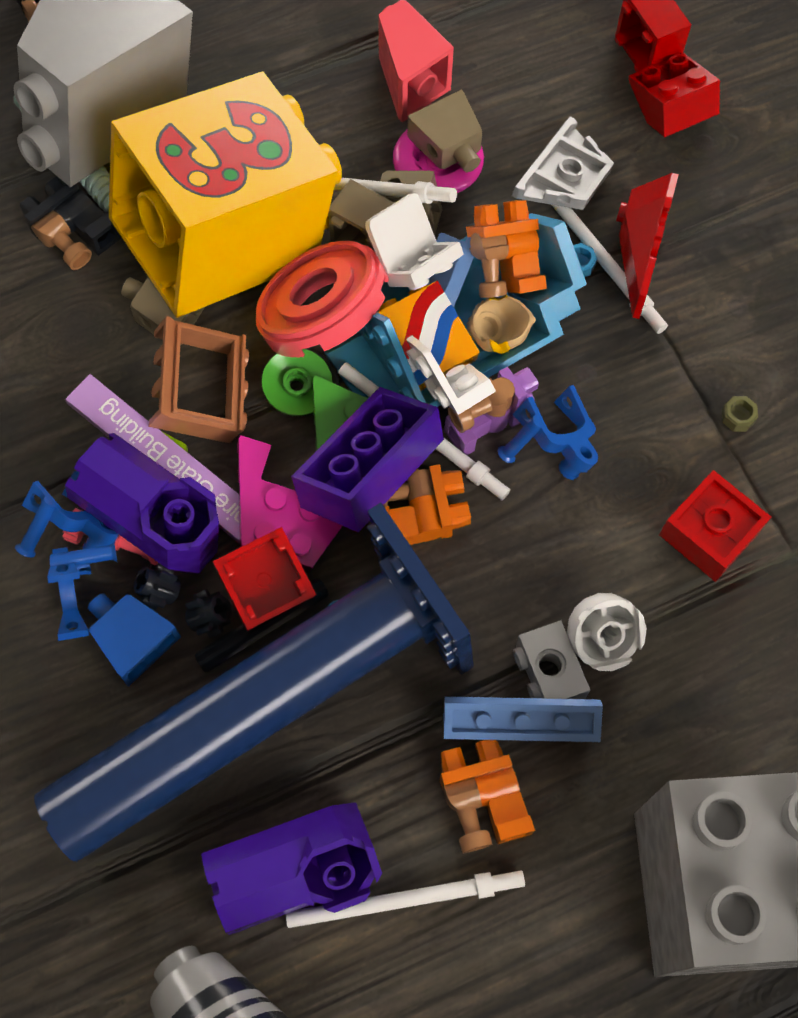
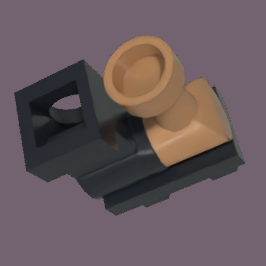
M58 177L53 178L46 184L44 189L49 197L42 203L34 196H29L20 203V208L31 233L45 246H57L63 251V260L72 270L84 267L92 256L91 250L84 243H74L68 236L72 232H75L98 256L121 239V235L109 219V213H104L83 191L79 190L76 184L69 187ZM108 232L107 237L103 241L98 242L97 239Z

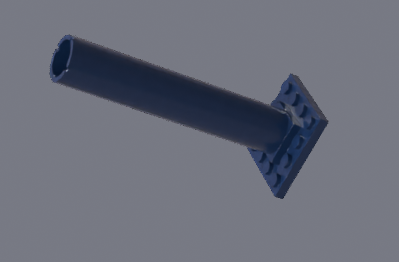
M381 502L367 511L371 521L367 529L372 536L370 539L376 548L374 551L379 558L377 561L382 571L380 574L34 795V802L40 818L48 823L47 831L60 850L70 860L78 862L421 638L426 644L434 639L438 640L436 642L439 647L438 652L449 669L456 666L462 675L474 667L470 632Z

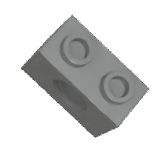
M561 620L518 636L513 654L520 671L526 670L531 683L527 684L530 698L586 699L590 692V687ZM545 661L554 663L558 668V674L554 676L545 675L540 670L539 664Z

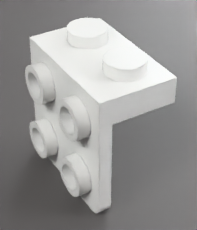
M408 194L368 219L365 223V228L375 253L389 277V282H387L389 287H409L410 290L424 287L429 283L428 278L434 274L451 269L453 267L452 262L464 255L460 242L436 241L418 194Z

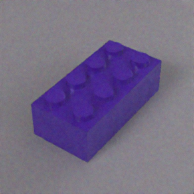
M379 387L291 476L300 507L359 533L370 521L367 511L380 502L384 505L444 440L438 407Z

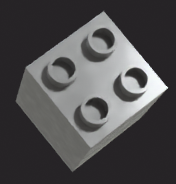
M798 772L668 781L634 813L654 977L798 967Z

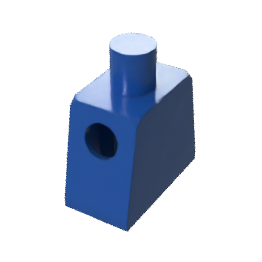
M102 593L96 596L88 606V610L98 619L90 627L89 632L128 687L181 638L178 630L170 621L129 594L125 595L115 604Z

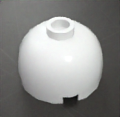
M597 593L583 599L574 608L568 621L567 635L574 652L584 663L598 671H614L627 666L633 660L630 657L635 653L636 649H642L645 643L647 628L643 615L630 601L613 593Z

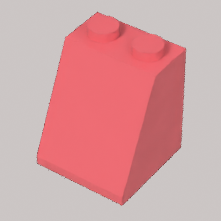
M400 0L394 5L387 6L378 14L379 60L398 119L404 122L408 119V115L426 107L451 90L454 47L406 0Z

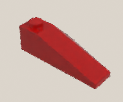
M670 173L632 189L628 203L621 201L616 221L622 223L619 241L633 318H640L647 297L679 174Z

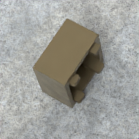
M350 179L330 205L328 213L330 242L354 241L370 247L375 252L366 231L365 223L374 215L394 204V202Z

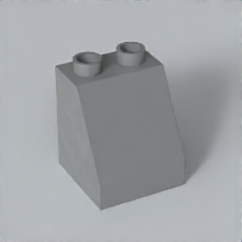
M40 0L17 44L19 81L14 84V95L21 107L23 132L17 137V143L25 160L37 171H44L48 168L69 187H72L110 162L111 121L186 97L193 11L179 0Z

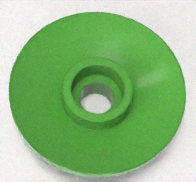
M302 349L305 355L299 358L275 354L264 368L262 374L264 395L268 402L281 413L291 416H304L313 413L312 381L314 376L316 375L332 382L331 372L326 362L318 354L308 349ZM293 381H299L303 384V388L295 391L290 387V384Z

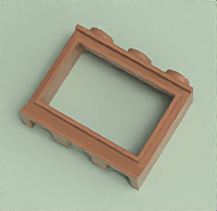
M166 316L154 330V337L163 339V344L156 351L153 361L154 365L161 366V377L154 383L152 388V397L159 398V410L149 419L148 427L230 443L237 435L244 431L247 423V413L244 412V399L248 392L245 368L249 360V350L246 349V335L237 336L175 321L171 317ZM180 344L228 354L225 418L177 408Z

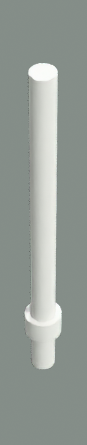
M341 178L340 183L335 185L334 191H342L351 178ZM352 179L382 196L403 198L408 194H418L421 202L430 204L433 201L453 203L457 198L455 188L437 187L431 182L418 181L415 184Z
M552 205L580 241L593 248L598 263L629 299L625 272L572 208ZM647 295L640 316H643L654 331L660 334L668 327V324L654 309V302Z
M347 362L339 369L338 373L368 397L379 388ZM445 438L436 448L437 451L466 472V478L475 485L479 486L481 484L500 500H504L511 489L489 473L490 468L481 461H473Z
M522 870L492 876L490 872L474 874L475 879L368 897L365 902L336 913L324 910L323 905L299 909L286 914L287 926L292 928L478 895V899L495 896L494 892L525 887L524 875Z

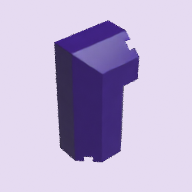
M115 433L108 434L109 440L104 436L98 438L78 459L74 469L80 473L76 481L69 477L65 485L67 498L165 568L200 573L218 551L219 519L216 510L215 494L191 477L179 479Z
M356 802L326 807L201 854L208 885L211 884L214 894L212 898L224 931L229 936L306 906H314V903L323 904L324 910L336 913L365 902L371 893L369 886L374 878L377 883L382 875L373 844Z

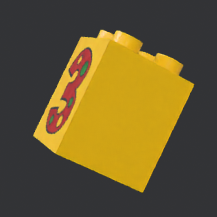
M263 71L111 121L109 219L176 318L270 281L277 272L293 259L321 245L324 230L329 228L328 213L335 185L340 183L342 178L340 161L330 145L326 143L319 145L306 129L303 113L295 98L288 94L281 96Z

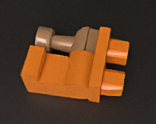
M526 200L503 202L505 221L499 222L497 204L474 206L475 225L467 226L466 232L467 237H471V248H469L471 254L482 262L485 282L479 284L480 298L500 297L507 295V292L521 294L547 289L546 276L540 275L539 237L536 231L539 230L538 219H529ZM499 260H500L501 280H499Z
M440 464L429 466V469H417L383 505L410 545L435 540L440 537L442 539L452 537L453 529L471 524L468 502L448 505L447 500L449 495L464 493L461 470L441 472ZM408 500L409 506L389 509V501Z
M482 740L475 743L480 762L466 766L461 747L441 752V768L443 773L440 775V783L446 802L452 810L457 812L465 833L459 839L463 854L493 845L489 831L480 830L476 809L481 807H487L497 844L532 835L535 831L531 816L528 815L510 756L509 754L503 755L497 740Z

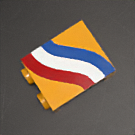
M438 280L419 289L410 290L408 292L409 296L400 301H397L396 298L386 301L381 305L378 312L390 318L421 391L427 388L424 381L429 378H426L420 369L417 370L407 355V351L411 347L406 339L413 335L430 350L445 378L447 372L452 368L462 364L466 366L475 362L480 353Z

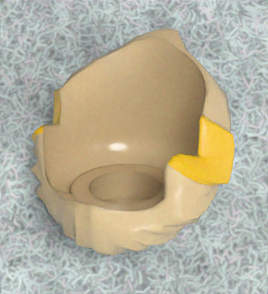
M505 295L500 298L491 297L485 301L482 300L480 304L478 303L475 306L466 324L471 338L484 351L502 354L521 345L526 340L536 318L520 300Z

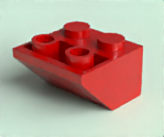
M685 53L675 54L665 61L653 66L644 67L641 71L629 75V83L647 124L664 138L720 114V79Z

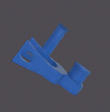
M571 385L554 403L577 426V431L567 434L550 432L533 397H529L512 414L522 424L523 428L505 446L498 448V455L503 461L507 463L515 462L517 453L534 437L544 451L549 453L561 452L565 459L558 466L560 473L569 480L576 479L581 472H587L597 463L598 454L588 440L595 433L596 427L589 418L575 386ZM567 397L571 400L572 407L567 403ZM526 409L530 413L531 419L527 417L525 412Z
M73 472L71 478L76 481L79 472ZM35 481L22 506L36 514L21 543L16 544L15 549L25 557L31 558L36 556L34 549L49 521L64 531H82L88 538L83 544L82 549L111 545L113 541L114 543L116 542L119 534L87 511L71 512L62 509L40 482ZM66 488L62 494L67 497ZM35 494L41 499L40 505L34 499Z
M114 541L111 545L76 551H68V547L52 549L53 554L50 555V568L47 579L48 584L58 582L63 610L58 631L59 641L90 636L89 629L78 611L74 579H80V575H91L90 563L109 560L117 562Z

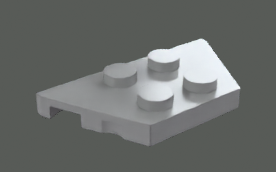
M569 117L517 183L512 196L516 199L583 210L611 172L614 163L604 152L599 150L596 142L590 136L585 137V139L575 129L578 122L574 118Z

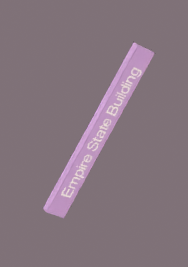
M89 374L65 399L66 403L107 437H109L108 434L115 433L179 479L191 477L213 492L216 499L219 528L240 544L239 494L159 429L148 427L149 421Z

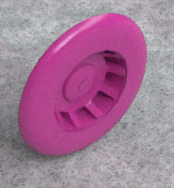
M406 130L399 137L394 147L393 164L396 171H434L437 187L455 188L457 193L471 186L479 177L484 164V153L481 146V149L476 153L481 162L471 172H464L458 162L445 169H440L408 138Z

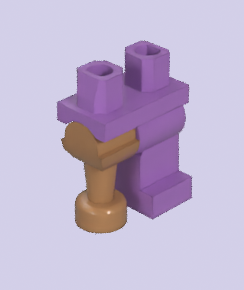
M508 367L500 370L497 379L492 380L490 378L496 391L458 415L452 408H448L449 415L445 419L444 432L455 447L464 454L469 455L475 451L478 438L489 432H500L506 428L508 423L511 427L520 423L512 414L527 398L533 397L532 392L537 390L539 386L537 378L528 367L515 374Z

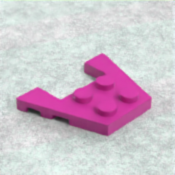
M240 435L237 443L240 547L282 527L303 569L311 571L342 525L302 509L295 490L262 480L261 476L271 445Z

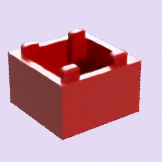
M623 0L615 41L624 48L634 63V69L636 72H639L644 67L653 66L669 59L675 54L683 53L692 24L674 0Z
M713 470L667 519L659 536L716 582L758 536L771 519V516Z
M282 527L213 561V565L247 631L317 595Z

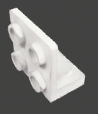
M413 335L406 339L411 347L407 351L408 357L417 370L420 369L423 375L429 378L424 381V384L435 400L438 399L444 409L449 406L459 415L496 391L490 379L471 364L466 366L462 364L452 368L447 372L445 378L430 350Z

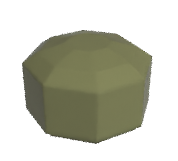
M733 396L722 409V422L733 432H746L758 419L757 404L747 396Z

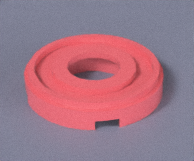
M335 241L317 246L285 265L266 285L256 306L257 329L270 348L277 354L285 357H304L305 354L302 349L319 344L324 351H327L355 335L373 318L372 316L377 313L384 302L385 296L381 288L383 282H389V277L376 253L366 245L354 241ZM335 283L333 288L324 297L309 305H302L313 293Z

